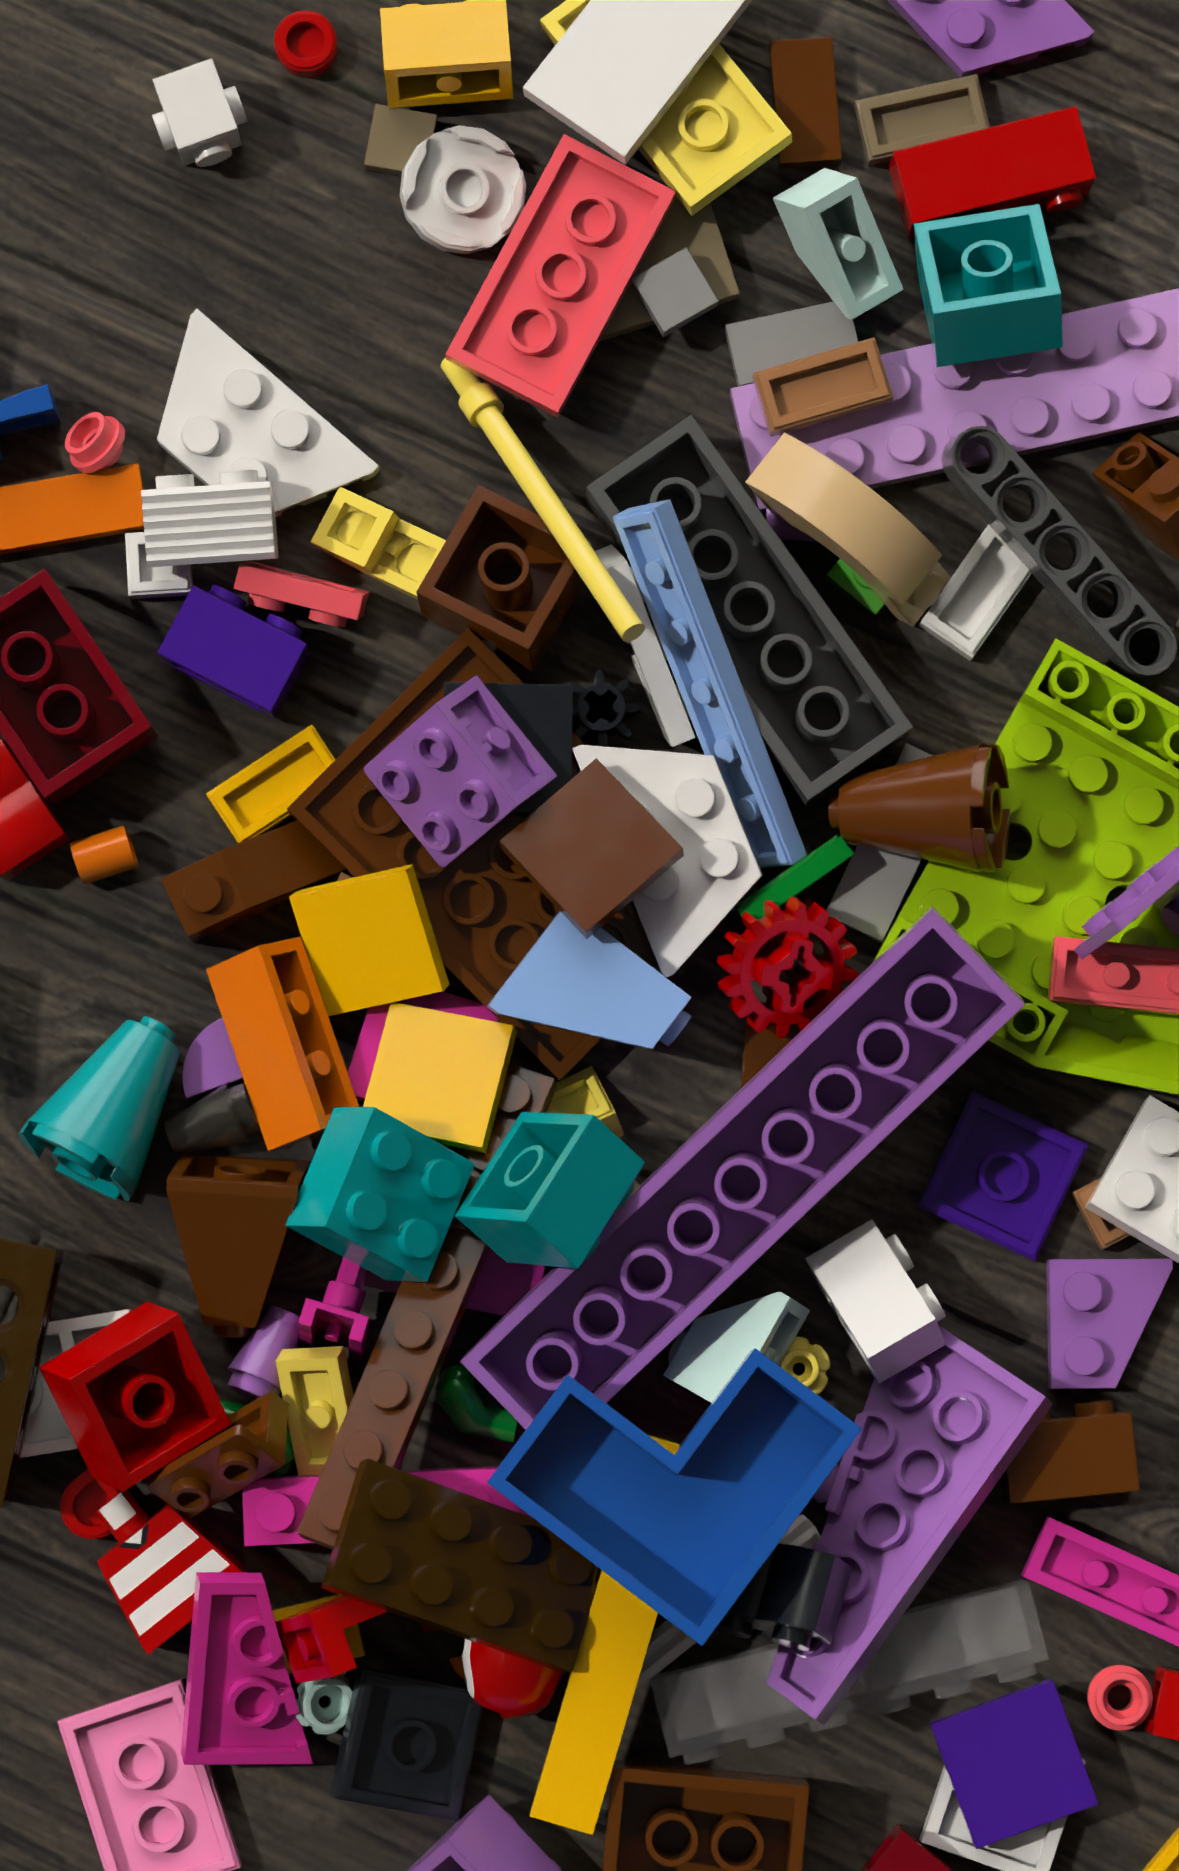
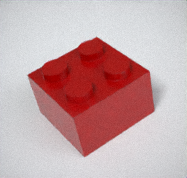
M145 1302L39 1367L92 1478L122 1492L231 1425L179 1313L150 1302Z

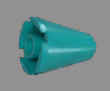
M143 1016L140 1022L126 1020L25 1122L19 1132L20 1141L38 1158H40L45 1148L50 1150L53 1158L59 1162L55 1170L87 1189L115 1200L121 1193L125 1201H130L137 1189L181 1054L178 1047L172 1043L176 1037L175 1033L161 1022L147 1016Z

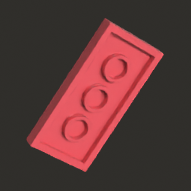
M563 134L445 354L446 360L558 418L676 198V191Z

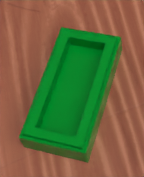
M834 836L737 904L733 915L743 929L746 930L747 927L741 917L743 913L748 912L757 920L764 917V901L769 899L781 908L787 903L789 897H796L848 861L854 853L842 836Z

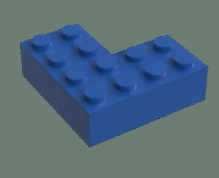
M756 1348L750 1350L674 1454L567 1375L487 1483L703 1646L859 1435L862 1428Z

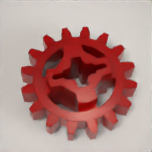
M789 897L785 911H782L770 899L764 901V917L758 920L748 912L743 913L741 917L747 927L742 935L736 932H727L725 938L735 947L733 954H725L717 958V963L726 972L731 973V975L724 977L718 982L719 988L728 997H733L728 1004L729 1008L740 1019L747 1016L746 1022L758 1033H761L769 1025V1029L778 1038L783 1039L786 1038L789 1032L790 1024H794L801 1032L811 1022V1018L818 1016L843 992L840 988L842 981L855 980L858 972L849 964L844 963V960L857 954L856 947L847 939H841L847 932V928L835 917L828 919L829 912L815 902L806 910V905L797 897ZM809 932L818 937L824 955H818L813 950L814 942L808 938ZM751 981H757L763 986L762 993L767 997L766 1003L757 999L753 992Z

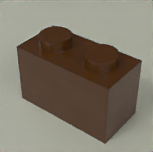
M1113 1400L1074 1404L1075 1416L1050 1418L1048 1410L1001 1476L1004 1501L1013 1504L1140 1491L1131 1412H1114Z

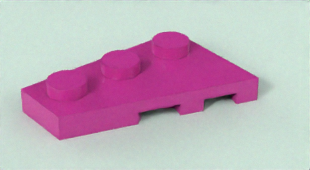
M196 1572L181 1756L184 1765L313 1764L303 1727L295 1714H299V1709L289 1678L266 1584L261 1573Z

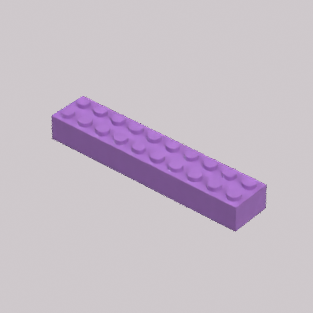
M932 905L629 1196L623 1205L614 1211L600 1233V1243L596 1251L586 1261L582 1262L578 1269L554 1267L466 1352L460 1362L525 1430L567 1375L607 1403L1025 1005L1023 999Z

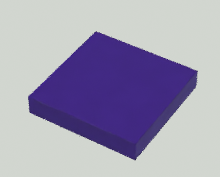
M971 1091L917 1207L1030 1261H1035L1088 1145L977 1092Z
M1051 1678L929 1723L971 1840L976 1849L1098 1805L1054 1681Z

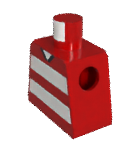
M125 1490L124 1492L121 1491L95 1512L118 1541L115 1546L97 1561L98 1566L138 1641L148 1655L192 1620L196 1572L248 1573L249 1571L235 1555L195 1519L189 1518L170 1504H166L149 1518L131 1493Z

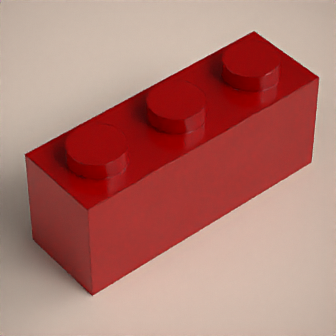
M1077 106L893 151L889 165V172L907 239L915 238V223L1035 204L1045 205L1047 212L1064 211L1080 205L1084 201L1082 196L1089 195L1096 179Z

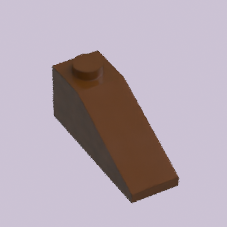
M298 821L218 851L161 878V881L187 937L193 943H196L288 900L289 896L297 890L318 886L339 876L341 872H348V870Z

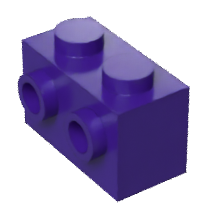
M213 584L209 593L193 585L157 652L163 663L275 720L310 655L307 643L299 640L303 631L289 621L274 614H269L264 622L246 613L243 609L247 602L218 585Z

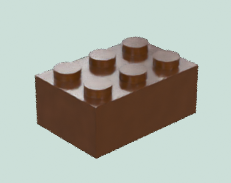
M615 1760L610 1775L601 1871H802L809 1785L806 1779L801 1777Z

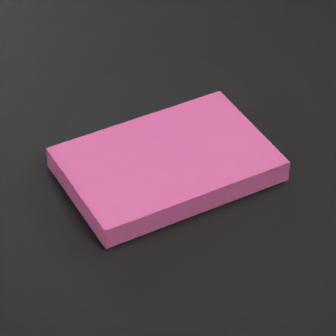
M183 1678L57 1721L104 1871H231L242 1866L211 1765H184L181 1756L186 1687Z

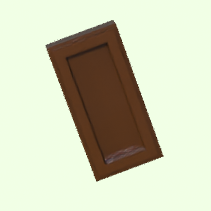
M832 37L770 41L769 55L774 112L792 133V143L777 153L778 168L841 165L842 151Z

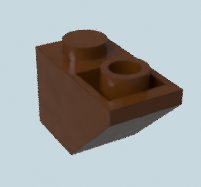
M1138 432L1124 445L1120 446L1092 474L1159 549L1179 562V458Z

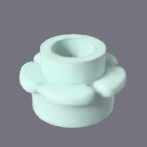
M343 1674L331 1678L299 1683L296 1690L299 1694L298 1699H296L299 1714H295L299 1723L303 1726L310 1725L317 1734H331L343 1727L346 1723L352 1691L349 1688V1680ZM326 1695L329 1697L330 1702L328 1706L322 1708L319 1706V1699Z

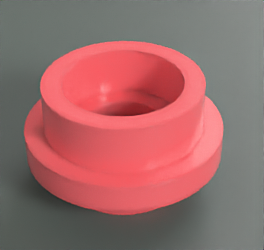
M92 412L81 417L71 427L65 439V449L70 453L72 465L82 473H92L112 466L123 451L125 428L116 418L111 416L104 417L99 412Z
M1118 1664L1105 1667L1093 1677L1089 1684L1087 1703L1090 1712L1099 1723L1109 1729L1124 1731L1135 1728L1147 1718L1152 1707L1153 1694L1148 1680L1142 1673L1130 1666ZM1116 1685H1124L1130 1691V1701L1121 1709H1114L1108 1703V1693Z

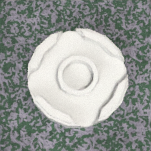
M459 125L434 133L416 146L402 170L399 195L406 220L421 239L441 251L470 254L490 249L512 231L524 209L526 182L523 171L520 170L519 163L514 158L515 154L505 141L485 129Z

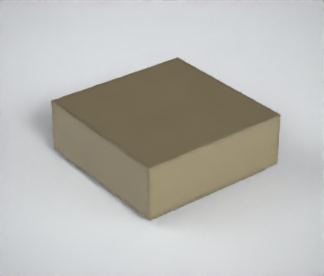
M375 104L364 161L365 170L402 177V170L416 146L436 132L437 115L402 108H388L385 105Z

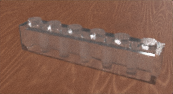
M1024 1579L908 1608L824 1726L766 1683L779 1647L778 1643L657 1673L650 1679L669 1757L683 1755L684 1762L687 1765L711 1760L723 1755L720 1745L746 1739L747 1747L755 1748L779 1742L785 1739L783 1728L808 1722L811 1732L841 1726L848 1723L846 1712L871 1706L873 1715L896 1712L911 1706L910 1695L934 1689L936 1699L961 1695L974 1690L972 1679L995 1673L999 1683L1026 1678L1036 1674L1034 1663L1049 1660L1030 1584Z

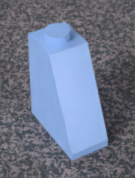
M559 911L487 1005V1008L500 1016L643 1049H653L659 1040L666 1046H669L685 1027L691 1015L685 1012L683 1008L691 999V996L602 928H599L586 939Z

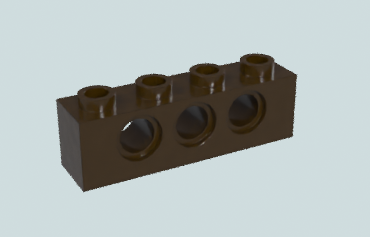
M0 1238V1287L6 1286L14 1291L18 1298L19 1308L16 1316L10 1322L0 1324V1357L5 1365V1374L0 1382V1508L11 1505L64 1255L63 1250Z

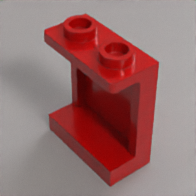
M341 1595L275 1621L296 1684L335 1677L357 1668L343 1629L388 1611ZM421 1623L425 1632L438 1630Z

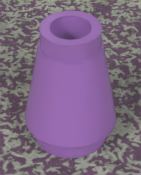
M270 1305L265 1316L262 1317L228 1367L232 1375L227 1387L253 1401L270 1391L277 1396L282 1394L275 1360L282 1349L298 1347L300 1339L298 1322L300 1317L287 1310Z

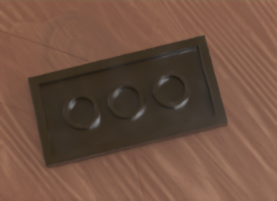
M367 1458L360 1461L321 1588L546 1668L567 1673L572 1671L601 1569L534 1518Z

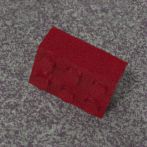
M44 568L0 597V733L44 799L55 807L159 736Z

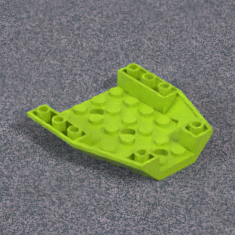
M1055 639L995 744L1000 746L1004 754L1009 780V788L1000 789L1002 809H1010V826L1019 827L1027 834L1030 843L1027 855L1015 861L1005 859L1003 866L996 868V872L985 873L929 860L894 921L874 961L933 905L1019 994L1025 1003L988 1040L989 1042L1036 1068L1179 1095V1015L1053 1003L1047 999L1053 938L1055 936L1078 939L1089 937L1081 926L1106 906V898L1109 892L1116 888H1126L1153 864L1158 863L1177 846L1179 847V707L1064 642ZM1155 902L1133 922L1107 941L1179 949V937L1165 925L1161 917V909Z

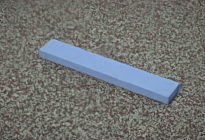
M671 500L627 508L613 516V521L704 755L716 757L759 867L793 865L807 856V853Z

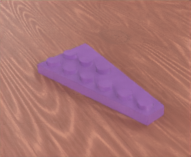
M941 1326L939 1328L946 1345L880 1384L874 1378L864 1410L856 1415L854 1423L861 1427L862 1430L842 1457L825 1507L829 1514L819 1544L813 1543L812 1546L814 1550L836 1555L852 1567L832 1644L811 1641L808 1651L797 1650L779 1644L766 1682L823 1726L1053 1405L1046 1396Z

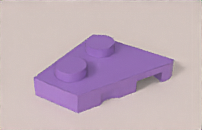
M1172 1259L1046 1260L1049 1388H1116L1173 1269Z

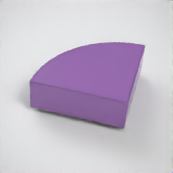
M223 1018L207 1026L196 1037L188 1050L183 1066V1088L187 1099L243 1080Z

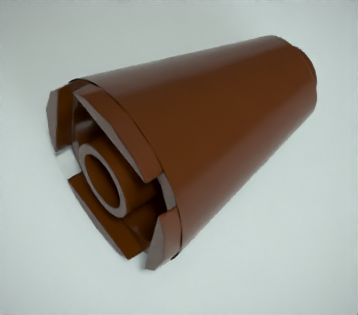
M983 743L845 777L841 782L840 789L833 790L829 797L830 825L833 829H840L841 836L846 842L978 872H996V868H1001L1005 861L1010 828V809H1002L1000 791L1002 788H1009L1004 754L999 745H986Z

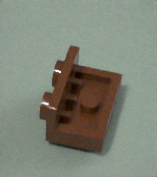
M270 1391L230 1414L228 1418L231 1425L149 1475L147 1489L189 1518H192L282 1467L285 1464L289 1403Z

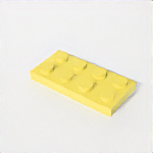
M566 0L540 19L542 30L554 45L558 43L590 0ZM718 44L638 150L670 189L676 191L678 200L690 215L693 216L792 143V133L722 46Z

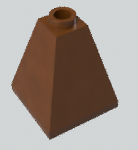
M183 1152L168 1175L166 1191L203 1324L213 1325V1334L230 1338L247 1337L251 1335V1328H256L291 1228L285 1225L288 1217L293 1213L300 1188L310 1167L309 1160Z

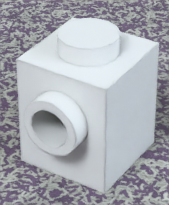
M212 58L152 79L163 111L152 115L164 150L167 151L177 147L183 166L194 162L199 167L220 163L232 155L231 149L242 146L237 125L248 121L235 86L223 89Z

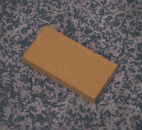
M875 337L753 372L752 376L770 437L892 402L893 399Z

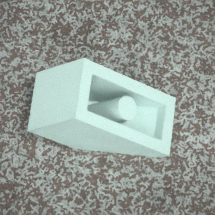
M824 168L773 197L796 254L846 318L852 320L904 290L856 177Z
M779 1291L696 1318L690 1329L682 1332L674 1341L668 1356L669 1366L663 1376L712 1403L750 1350L756 1348L780 1366L810 1310Z

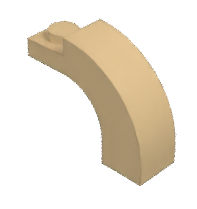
M785 432L745 481L774 516L806 533L843 560L869 585L897 619L911 627L916 624L927 608L936 601L941 590L951 579L938 562L942 554L898 510L843 467Z

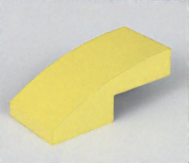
M339 487L310 542L317 548L355 569L418 600L416 592L446 540L401 520L392 510Z

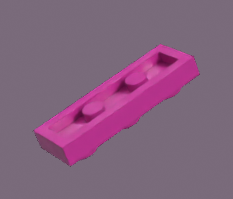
M1046 1516L1021 1576L1179 1647V1575Z

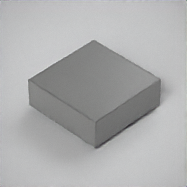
M687 247L632 278L634 289L663 337L718 306V299Z

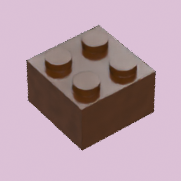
M478 485L416 594L422 617L459 636L469 628L493 653L533 673L584 585V581L539 515Z

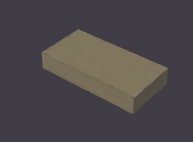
M977 74L856 100L854 104L868 166L890 162L893 151L990 128Z

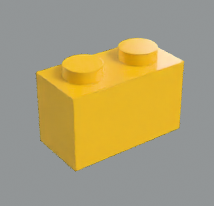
M467 0L459 3L406 4L401 7L380 8L388 108L513 99L506 0Z

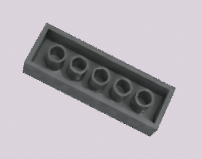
M690 415L586 487V502L629 561L613 521V516L627 508L671 500L772 765L800 805L805 809L840 785L843 778L853 776L906 739L913 726L696 420Z

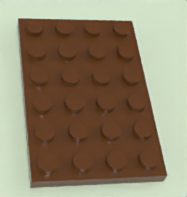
M467 628L287 808V811L354 877L413 864L444 967L487 1008V1005L560 911L500 847L499 841L530 814L509 813L447 866L441 867L364 772V767L434 704L444 698V682H467L477 675L482 683L524 684ZM572 732V748L585 745ZM573 750L571 779L581 772ZM632 900L601 928L662 974ZM487 1008L501 1023L514 1025L517 1030L516 1038L558 1080H561L600 1040V1038L496 1015Z

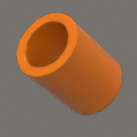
M125 825L70 843L72 856L84 885L139 867L134 846Z

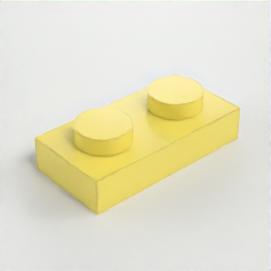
M344 1346L282 1349L275 1362L283 1400L289 1403L287 1422L298 1476L321 1475L354 1396Z

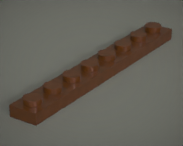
M509 1063L486 1153L457 1148V1154L475 1163L455 1214L521 1112L547 1113L558 1087L554 1078ZM455 1214L428 1281H402L298 1527L297 1534L303 1539L333 1550L360 1461L368 1458L398 1470L400 1468L490 1251V1247L455 1217Z

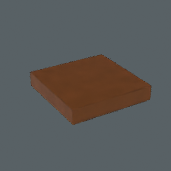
M597 758L499 841L501 849L586 939L684 856L683 848Z

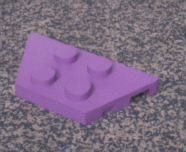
M887 0L960 78L990 72L994 66L1004 63L1015 65L1033 60L1040 53L1073 44V48L1083 46L1092 39L1095 32L1065 0Z

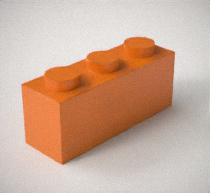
M301 936L256 946L206 969L268 1151L323 1135L334 1107H359Z

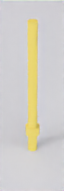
M445 357L441 363V369L459 394V407L470 424L483 430L622 640L630 642L637 639L645 630L644 624L503 416L504 405L491 385L481 383L476 375L447 361Z

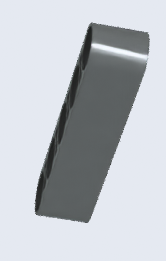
M976 426L970 427L952 437L944 447L942 454V466L948 479L1020 561L1024 563L1108 661L1123 675L1131 677L1155 675L1166 670L1174 661L1177 651L1176 637L1171 628L1002 435L992 428ZM966 441H977L985 446L988 451L989 464L983 474H974L964 468L960 452ZM1009 488L1022 490L1030 499V515L1024 522L1011 520L1003 510V497ZM1054 535L1063 537L1072 547V561L1067 569L1063 571L1052 567L1045 558L1046 543ZM1095 583L1104 584L1111 590L1114 596L1113 610L1105 618L1097 617L1090 611L1087 605L1088 591ZM1139 630L1148 633L1153 638L1156 647L1154 658L1146 666L1134 661L1129 653L1130 639Z

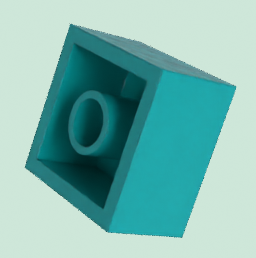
M1040 204L914 224L917 276L937 367L1063 348L1061 291Z
M334 1107L300 1188L293 1213L288 1217L285 1226L385 1280L427 1282L475 1163L376 1107Z
M521 1112L455 1214V1217L506 1262L578 1269L582 1262L586 1261L596 1251L600 1243V1233L614 1211L623 1205L631 1195L634 1187L633 1181L645 1161L594 1115Z

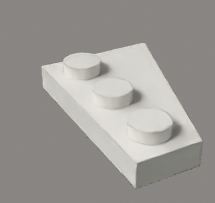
M612 544L596 550L595 553L645 626L642 635L633 641L627 642V644L631 643L635 653L632 655V660L663 737L671 747L694 739L695 735L689 722L691 720L678 685H675L666 663L668 661L655 626H652L644 606L645 600L632 567H629L627 560Z

